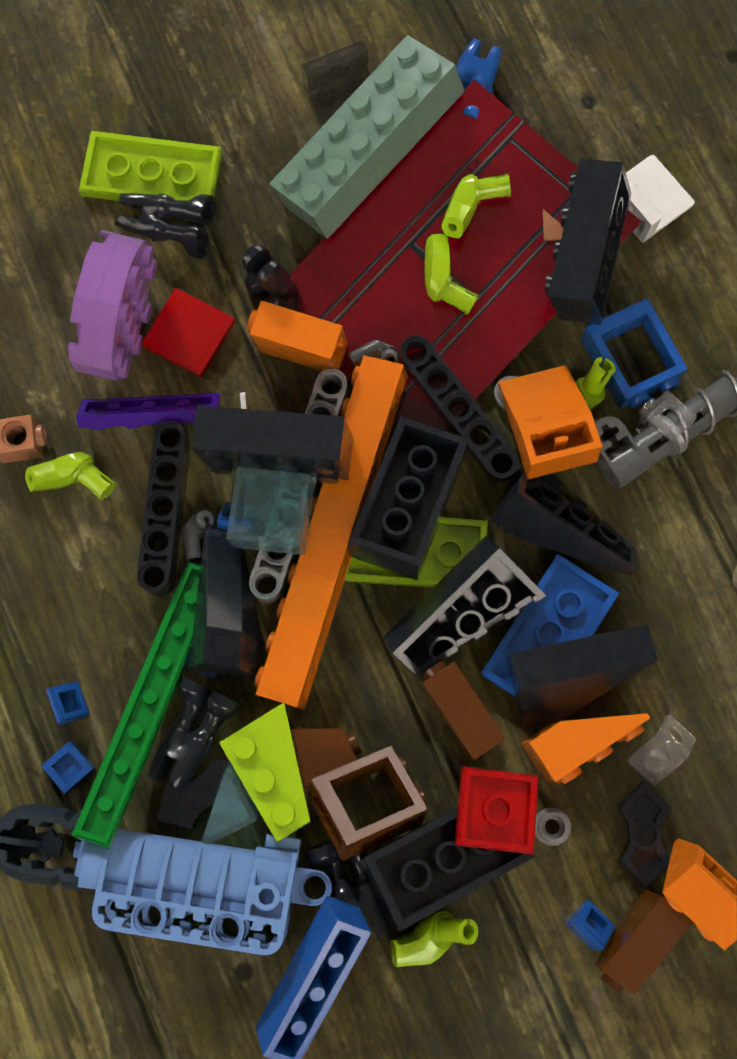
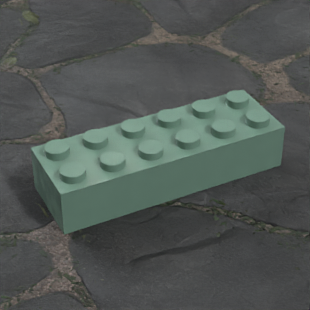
M407 35L269 183L284 207L328 239L465 92L455 64Z

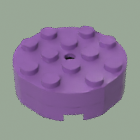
M101 230L99 236L106 237L104 243L92 241L83 263L74 296L70 322L77 323L78 343L69 342V361L77 372L120 381L122 378L126 379L128 377L133 354L139 356L142 350L141 343L144 340V336L139 335L141 324H148L151 317L152 304L148 303L150 280H154L156 274L157 260L153 259L154 247L149 246L147 240Z

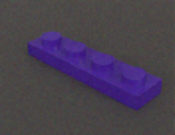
M220 393L85 399L81 401L76 418L78 428H90L92 430H103L115 426H125L126 428L134 429L143 425H160L165 421L195 423L197 405L221 407Z

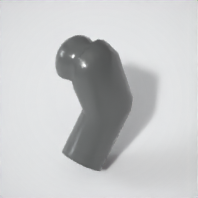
M373 340L348 353L354 367L361 365L363 355L399 363L400 360L397 348L379 340Z
M208 510L195 512L181 529L182 543L187 562L198 561L202 558L200 541L204 537L205 529L211 528L214 524V516Z

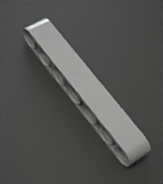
M330 368L318 375L305 414L341 416L343 402L348 398L346 376L341 371ZM332 383L341 387L340 391L333 395L323 391L325 386ZM303 476V479L307 480L310 485L307 490L301 493L292 491L291 485L294 482L293 480L284 478L282 480L249 581L251 592L258 601L264 604L275 603L284 594L289 571L299 548V540L309 518L311 502L316 496L320 484L317 481V477ZM291 511L299 515L294 525L284 526L280 523V518L285 512ZM282 544L288 548L286 556L280 560H273L269 557V551L274 545ZM267 577L275 579L277 583L273 592L262 594L258 591V584L262 579Z

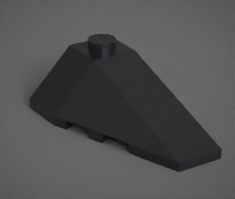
M521 463L497 503L493 522L498 524L504 532L513 534L522 541L628 575H632L636 571L637 550L606 522L600 521L597 523L586 510L588 505L580 498L574 502L560 489L564 483L554 474L527 480L523 464Z
M211 528L205 529L189 670L255 680L262 664L263 639L254 596L249 586L250 577L240 534Z
M648 624L512 653L506 657L524 730L562 721L658 660Z

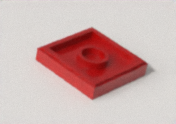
M175 288L141 345L147 351L202 379L236 321L234 317Z
M466 766L461 767L455 846L534 854L539 776Z

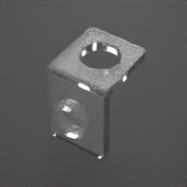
M667 390L657 400L652 398L639 411L641 418L636 430L641 433L648 427L650 422L670 441H674L695 422L697 416ZM667 409H675L681 414L682 422L675 427L668 426L662 421L661 414Z
M668 715L662 722L658 732L629 757L628 762L652 785H656L688 759L696 739L673 716ZM670 728L679 733L684 744L674 738Z

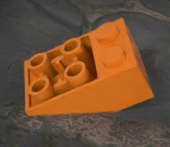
M566 365L498 382L527 480L597 462L603 446L592 413Z
M644 713L551 723L523 741L520 745L544 781L566 784L582 773L580 765L586 761L588 763L592 761L594 763L599 762L614 751L610 745L616 741L618 743L623 740L628 742L645 730L641 724L649 720L650 716Z
M678 838L673 844L662 893L674 910L679 913L683 912L695 923L696 928L705 939L711 942L714 941L725 951L737 940V880L699 845Z

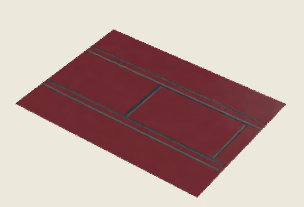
M473 80L465 89V92L328 239L324 238L290 274L291 281L296 284L300 292L301 301L298 312L343 326L348 346L339 370L349 380L352 379L355 367L348 353L373 340H379L394 346L400 354V348L404 340L410 336L419 335L430 342L475 400L557 313L554 307H552L548 295L545 294L547 276L549 273L553 274L556 263L553 260V249L556 241L544 242L543 209L561 224L562 210L565 205L569 206L571 194L569 193L570 176L572 172H577L578 167L476 80ZM474 105L479 109L477 119L462 114L466 106ZM472 173L478 179L508 173L511 196L480 200V204H477L472 220L460 238L448 236L450 276L453 277L452 281L479 295L469 314H465L443 300H440V302L432 301L427 295L425 287L424 260L426 240L432 234L445 235L442 230V222L456 187L462 178ZM629 210L627 211L620 245L642 223ZM414 348L407 353V358L413 362H419L426 356L425 352L418 348ZM407 373L408 379L395 422L398 423L402 416L446 431L449 426ZM434 375L427 383L433 389H441L445 387L447 381L440 375ZM455 402L448 410L453 416L459 417L467 409V406L463 403Z

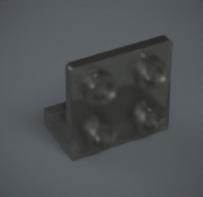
M363 40L301 65L304 89L322 126L371 75L368 70V49Z

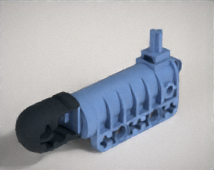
M24 804L9 810L0 819V870L8 877L22 882L53 887L60 882L65 889L80 891L83 888L96 890L92 906V918L99 928L108 931L257 955H271L282 946L287 937L292 904L319 906L323 904L326 896H330L332 891V882L325 872L298 867L302 839L296 838L297 831L279 843L273 835L267 834L265 847L258 846L256 850L118 829L110 850L83 840L76 842L73 858H78L74 872L69 867H58L55 869L45 867V862L50 858L61 856L65 839L57 837L54 829L50 828L47 829L45 835L35 833V827H52L54 823L61 824L64 829L74 830L81 811L74 815L67 808L42 804ZM31 853L40 854L41 860L21 862V858L28 859ZM318 876L324 880L326 891L321 898L312 899L305 894L304 883L309 877ZM114 903L116 908L123 910H129L130 905H134L135 907L133 908L132 912H127L124 916H119V910L114 909ZM102 906H105L106 914L101 913ZM151 906H155L160 911L161 920L159 924L154 923L150 918ZM168 908H169V910H170L169 919H168ZM141 910H142V920H143V922H140V913H141ZM187 914H193V920L204 922V924L199 925L195 929H192L193 923L187 920H180L179 925H174L176 918H185ZM207 917L213 918L211 924H205ZM225 918H231L237 922L239 927L237 936H230L225 932L223 928ZM268 924L272 926L271 932L277 934L271 942L266 941V934L262 932H254V937L247 939L250 930L262 931L264 926Z

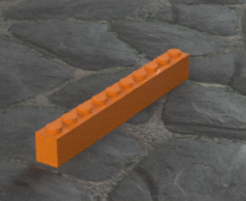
M363 355L361 365L354 368L351 385L354 387L350 398L344 400L341 409V417H345L353 436L349 480L339 479L336 484L322 483L319 497L315 496L311 502L309 515L312 519L308 530H303L299 540V550H301L298 563H293L289 571L288 583L291 585L287 597L281 599L277 609V618L280 619L276 632L272 631L267 640L266 652L269 654L265 666L259 668L255 678L256 695L285 703L302 710L306 708L345 582L349 563H351L352 557L349 556V540L382 463L408 379L403 364Z

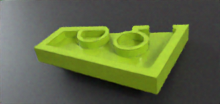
M282 703L219 742L278 843L311 822L285 703Z

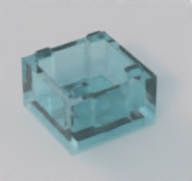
M237 467L226 536L230 544L235 548L305 555L314 493V483L311 475Z

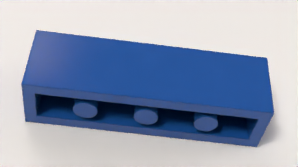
M326 896L255 1026L264 1057L270 1059L303 1058L372 933L359 907Z

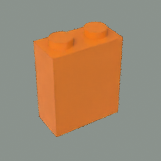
M262 300L258 310H253L249 317L247 329L250 331L249 334L261 353L318 371L330 368L340 369L348 346L342 325Z

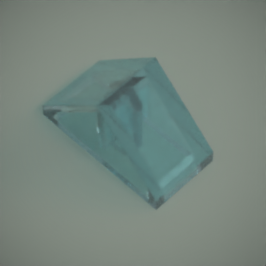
M230 761L224 772L201 841L205 844H211L256 822L259 815V810Z

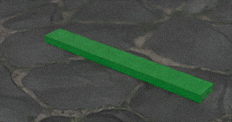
M188 561L71 834L74 838L109 850L112 846L191 652L201 567L199 564Z

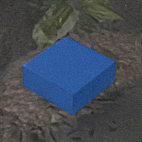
M69 741L41 765L64 794H68L96 769L74 741Z

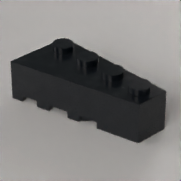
M485 536L383 638L392 653L413 673L419 676L457 652L460 645L473 637L477 640L488 633L486 629L504 618L509 620L520 613L518 609L531 601L536 603L546 597V595L492 540Z

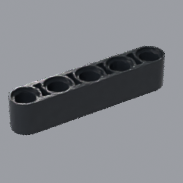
M419 335L406 338L400 348L401 363L404 365L406 372L453 433L468 439L467 451L486 476L497 483L509 481L514 476L518 467V458L513 449L430 342ZM414 348L423 350L426 356L419 362H413L407 358V353ZM440 375L446 379L447 384L444 388L433 389L427 382L432 376ZM460 402L467 406L468 413L462 417H455L448 409L453 403ZM475 430H484L489 435V441L484 445L474 444L470 439V434ZM497 457H504L510 462L511 469L506 473H498L492 467V460Z
M174 421L161 423L154 433L137 569V581L140 587L156 597H163L173 590L176 581L191 442L185 430L178 422ZM169 436H181L180 442L176 446H165V441ZM168 468L177 469L176 476L172 480L161 481V475L164 470ZM164 502H171L173 504L172 511L168 515H157V508L160 504ZM160 536L168 537L169 542L164 550L153 551V542L156 538ZM155 571H163L164 580L161 585L150 587L148 581L150 575Z

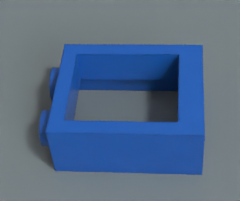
M648 298L604 318L602 325L591 324L587 326L580 339L593 363L596 358L602 357L603 361L600 367L605 358L615 364L616 371L606 383V387L619 409L629 404L632 408H636L650 400V394L661 390L662 394L675 389L681 384L680 379L688 370ZM642 325L667 370L629 387L605 342Z

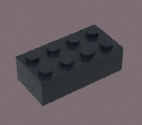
M580 159L577 172H572L570 176L569 193L571 194L569 206L565 205L562 210L561 226L563 227L561 240L557 239L554 245L553 260L556 263L553 274L549 273L547 276L545 294L548 295L552 307H554L560 320L602 325L632 193L623 162Z
M197 405L191 449L210 468L211 472L230 475L232 470L246 471V475L258 478H265L267 473L281 474V477L287 480L300 481L303 479V476L317 477V481L322 483L336 484L339 479L349 480L353 436L345 417Z
M401 416L350 537L349 556L417 581L464 462L468 439Z
M457 806L360 857L359 860L392 928L401 931L534 858L535 855L455 846Z

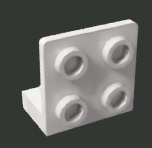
M650 155L626 173L632 193L628 210L642 221L633 233L642 243L692 208L695 203L655 155Z

